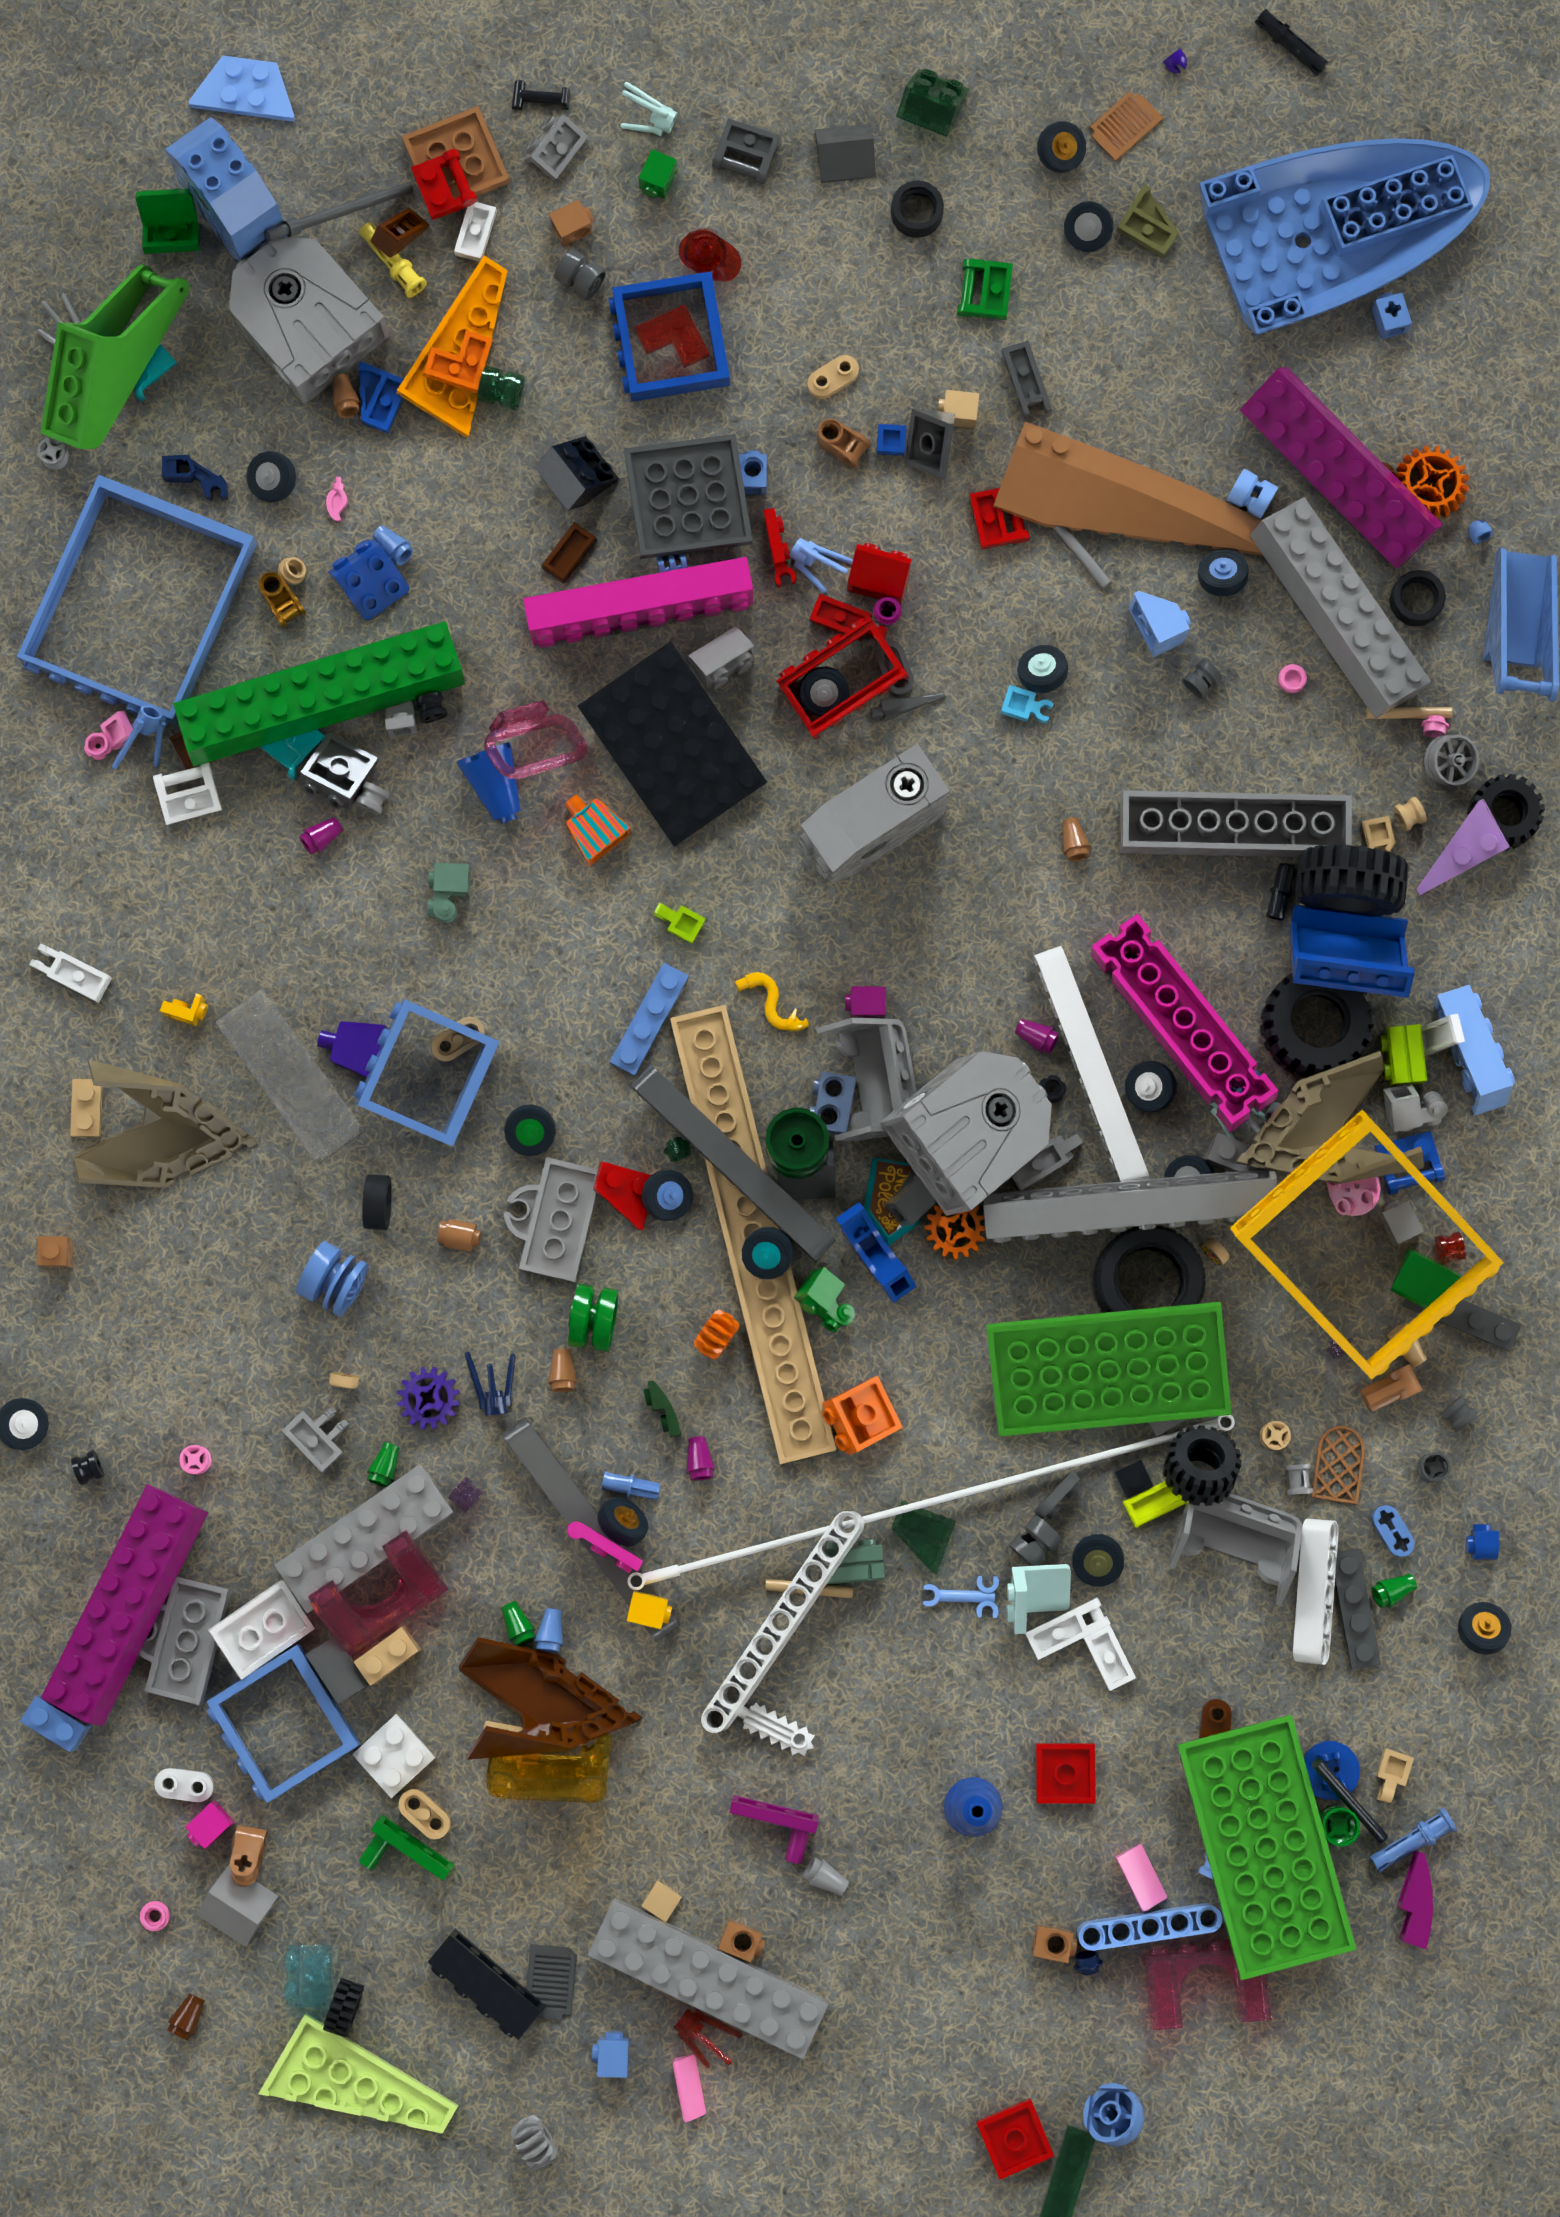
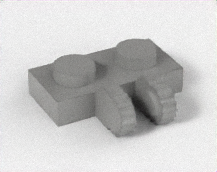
M333 1407L329 1408L316 1421L305 1411H302L282 1430L322 1473L344 1453L333 1440L349 1425L346 1420L340 1421L328 1435L320 1428L335 1416L337 1411Z

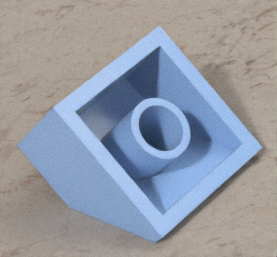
M1141 591L1135 592L1128 609L1152 656L1156 657L1183 644L1191 625L1186 611H1181L1177 603Z

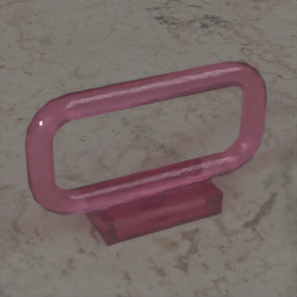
M544 700L499 712L489 727L490 733L484 740V748L499 773L511 779L527 777L578 762L585 757L587 744L571 719L561 714L546 716L549 708ZM558 725L567 731L576 746L575 751L514 768L504 761L495 743Z

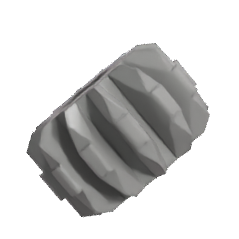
M531 2115L528 2118H523L517 2125L512 2127L511 2136L513 2143L529 2167L537 2170L550 2164L556 2158L557 2147L555 2146V2141L540 2118Z

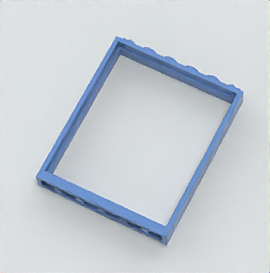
M98 474L17 658L24 664L22 668L33 674L38 675L39 671L49 674L48 678L58 684L64 685L65 681L74 684V689L83 694L90 695L91 691L101 695L100 699L114 706H116L117 702L127 706L126 710L135 715H138L142 706H153L162 713L161 721L165 722L166 726L169 723L177 726L178 719L173 705L171 710L167 711L34 656L106 496L241 549L174 703L190 697L257 542L252 535Z

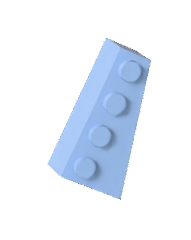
M1470 985L1437 995L1434 1006L1439 1019L1453 1014L1459 1015L1465 1042L1452 1046L1451 1051L1456 1066L1463 1067L1462 1077L1464 1082L1462 1083L1465 1092H1472L1475 1103L1471 1106L1474 1116L1507 1105L1515 1079L1511 1069L1506 1068L1503 1063L1504 1054L1500 1044L1495 1043L1491 1035L1493 1034L1490 1020L1482 1015L1480 1010L1482 1009V1003L1479 995L1472 992Z

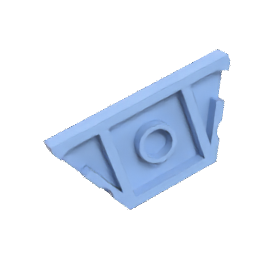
M222 56L189 100L190 108L295 122V116L278 65L274 62Z

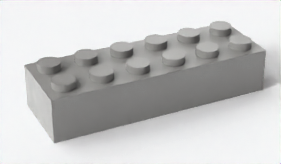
M419 1464L275 1564V1567L305 1612L311 1614L456 1512L425 1466Z

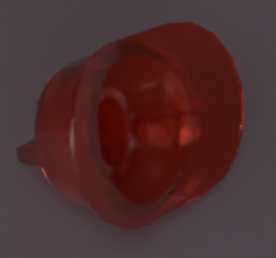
M700 228L693 232L690 231L679 245V257L682 263L696 273L711 271L713 281L729 282L738 275L741 269L739 252L713 230Z

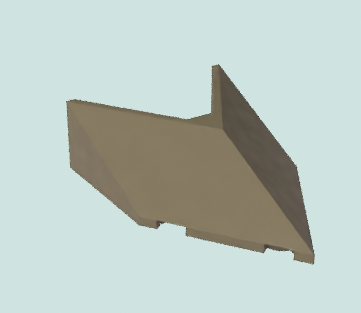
M1378 1051L1299 1080L1291 1089L1290 1095L1274 1111L1254 1137L1253 1143L1245 1153L1241 1154L1236 1163L1287 1174L1292 1173L1346 1124L1384 1074L1381 1052ZM1421 1146L1403 1152L1417 1169L1424 1168ZM1352 1147L1323 1173L1318 1180L1342 1184L1405 1172L1407 1170L1393 1155Z
M91 1059L88 1061L93 1086L117 1087L145 1107L143 1123L73 1156L78 1183L165 1188L174 1184L173 1177L187 1170L190 1175H193L233 1156L231 1151L236 1150L242 1144H246L248 1148L258 1144L254 1137L182 1084Z

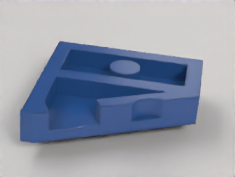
M360 361L358 367L360 373L362 423L389 434L404 400L403 397L396 394L404 379Z

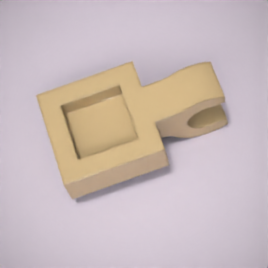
M1387 1748L1383 1749L1375 1776L1384 1779L1380 1786L1377 1800L1391 1803L1396 1785L1406 1786L1414 1760L1413 1757Z

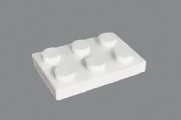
M280 1580L214 1625L208 1632L239 1679L242 1680L315 1628L285 1582Z

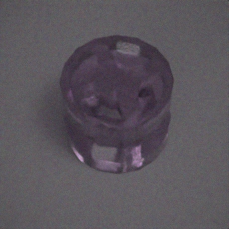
M465 1477L452 1491L448 1499L452 1502H457L461 1506V1510L466 1514L482 1497L484 1491L481 1488H475L472 1485V1480Z

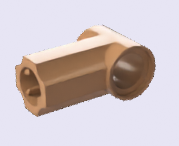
M1407 1364L1387 1374L1386 1378L1364 1387V1389L1360 1390L1366 1407L1372 1413L1398 1399L1399 1401L1404 1400L1423 1389L1410 1364Z

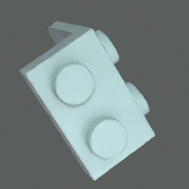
M1069 1565L1012 1567L1011 1583L1007 1584L1008 1601H1011V1605L1006 1606L1007 1622H1013L1014 1634H1026L1027 1613L1065 1611L1069 1608L1071 1582Z

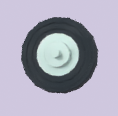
M1038 645L1023 653L1018 662L1017 672L1022 685L1028 690L1035 693H1047L1056 690L1064 683L1068 675V663L1064 653L1058 648L1051 645Z

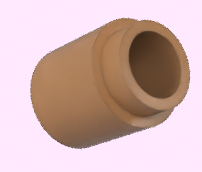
M453 1219L448 1221L442 1220L438 1231L437 1243L444 1244L446 1248L472 1252L473 1247L478 1248L481 1231L477 1230V1224Z

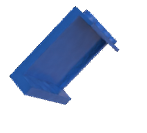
M1294 905L1290 924L1293 983L1409 998L1415 973L1414 967H1408L1405 933L1408 919Z

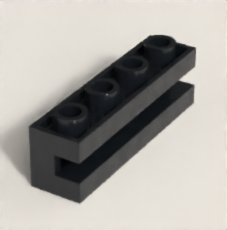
M456 1928L428 1961L432 1966L431 1970L441 1979H448L455 1985L454 1990L461 1997H469L477 2004V2010L485 2017H492L500 2024V2030L509 2037L514 2036L519 2040L546 2006Z

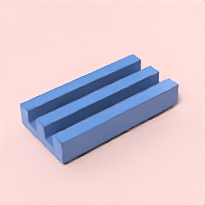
M685 554L656 557L660 573L688 568ZM675 558H679L681 565L676 566ZM668 560L670 567L665 568L663 561Z

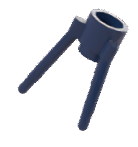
M465 1352L467 1365L479 1398L480 1409L484 1408L485 1416L507 1413V1406L512 1405L511 1391L515 1368V1354L510 1355L504 1396L502 1390L496 1391L493 1365L491 1363L487 1364L489 1392H485L484 1396L470 1352Z

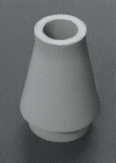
M814 1857L807 1865L803 1874V1878L808 1881V1885L839 1896L845 1892L849 1880L842 1877L823 1858L819 1860Z

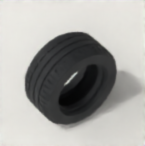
M1156 1225L1154 1229L1147 1230L1139 1229V1226L1132 1227L1113 1238L1097 1259L1092 1284L1095 1299L1102 1313L1137 1310L1127 1303L1121 1294L1117 1278L1120 1265L1124 1259L1135 1251L1146 1249L1162 1253L1172 1261L1178 1270L1180 1286L1178 1296L1171 1306L1201 1304L1206 1286L1203 1261L1193 1244L1189 1243L1186 1237H1183L1181 1233L1178 1234L1175 1230Z

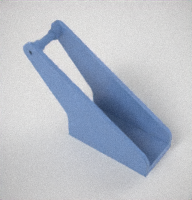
M1501 547L1496 552L1483 660L1491 661L1496 694H1503L1505 690L1513 692L1521 690L1547 696L1548 701L1555 702L1559 689L1556 555L1545 557L1506 551V548ZM1507 664L1535 668L1542 666L1544 681L1532 682L1507 676Z

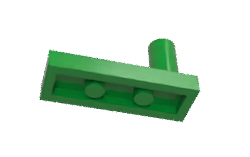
M384 1815L371 1828V1831L376 1835L359 1858V1862L364 1867L373 1870L391 1844L442 1881L445 1880L455 1866Z

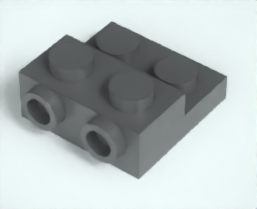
M328 732L300 772L299 785L302 786V790L309 796L314 797L318 794L326 798L327 803L332 808L339 810L343 807L349 810L362 792V786L377 765L378 758Z

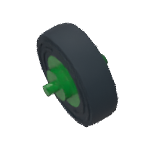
M533 1104L522 1105L514 1109L507 1117L504 1126L505 1139L510 1148L518 1154L525 1156L539 1155L547 1151L554 1141L556 1134L555 1121L550 1113L540 1106Z

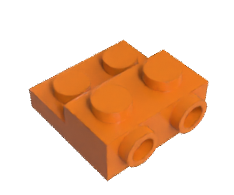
M878 1375L822 1403L824 1406L822 1416L828 1425H833L837 1433L835 1443L847 1455L857 1453L903 1428Z

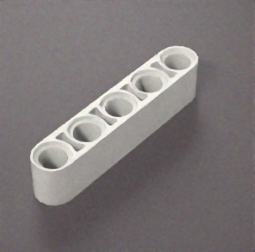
M1307 1518L1302 1527L1293 1657L1296 1662L1325 1665L1329 1659L1338 1547V1524L1333 1520Z

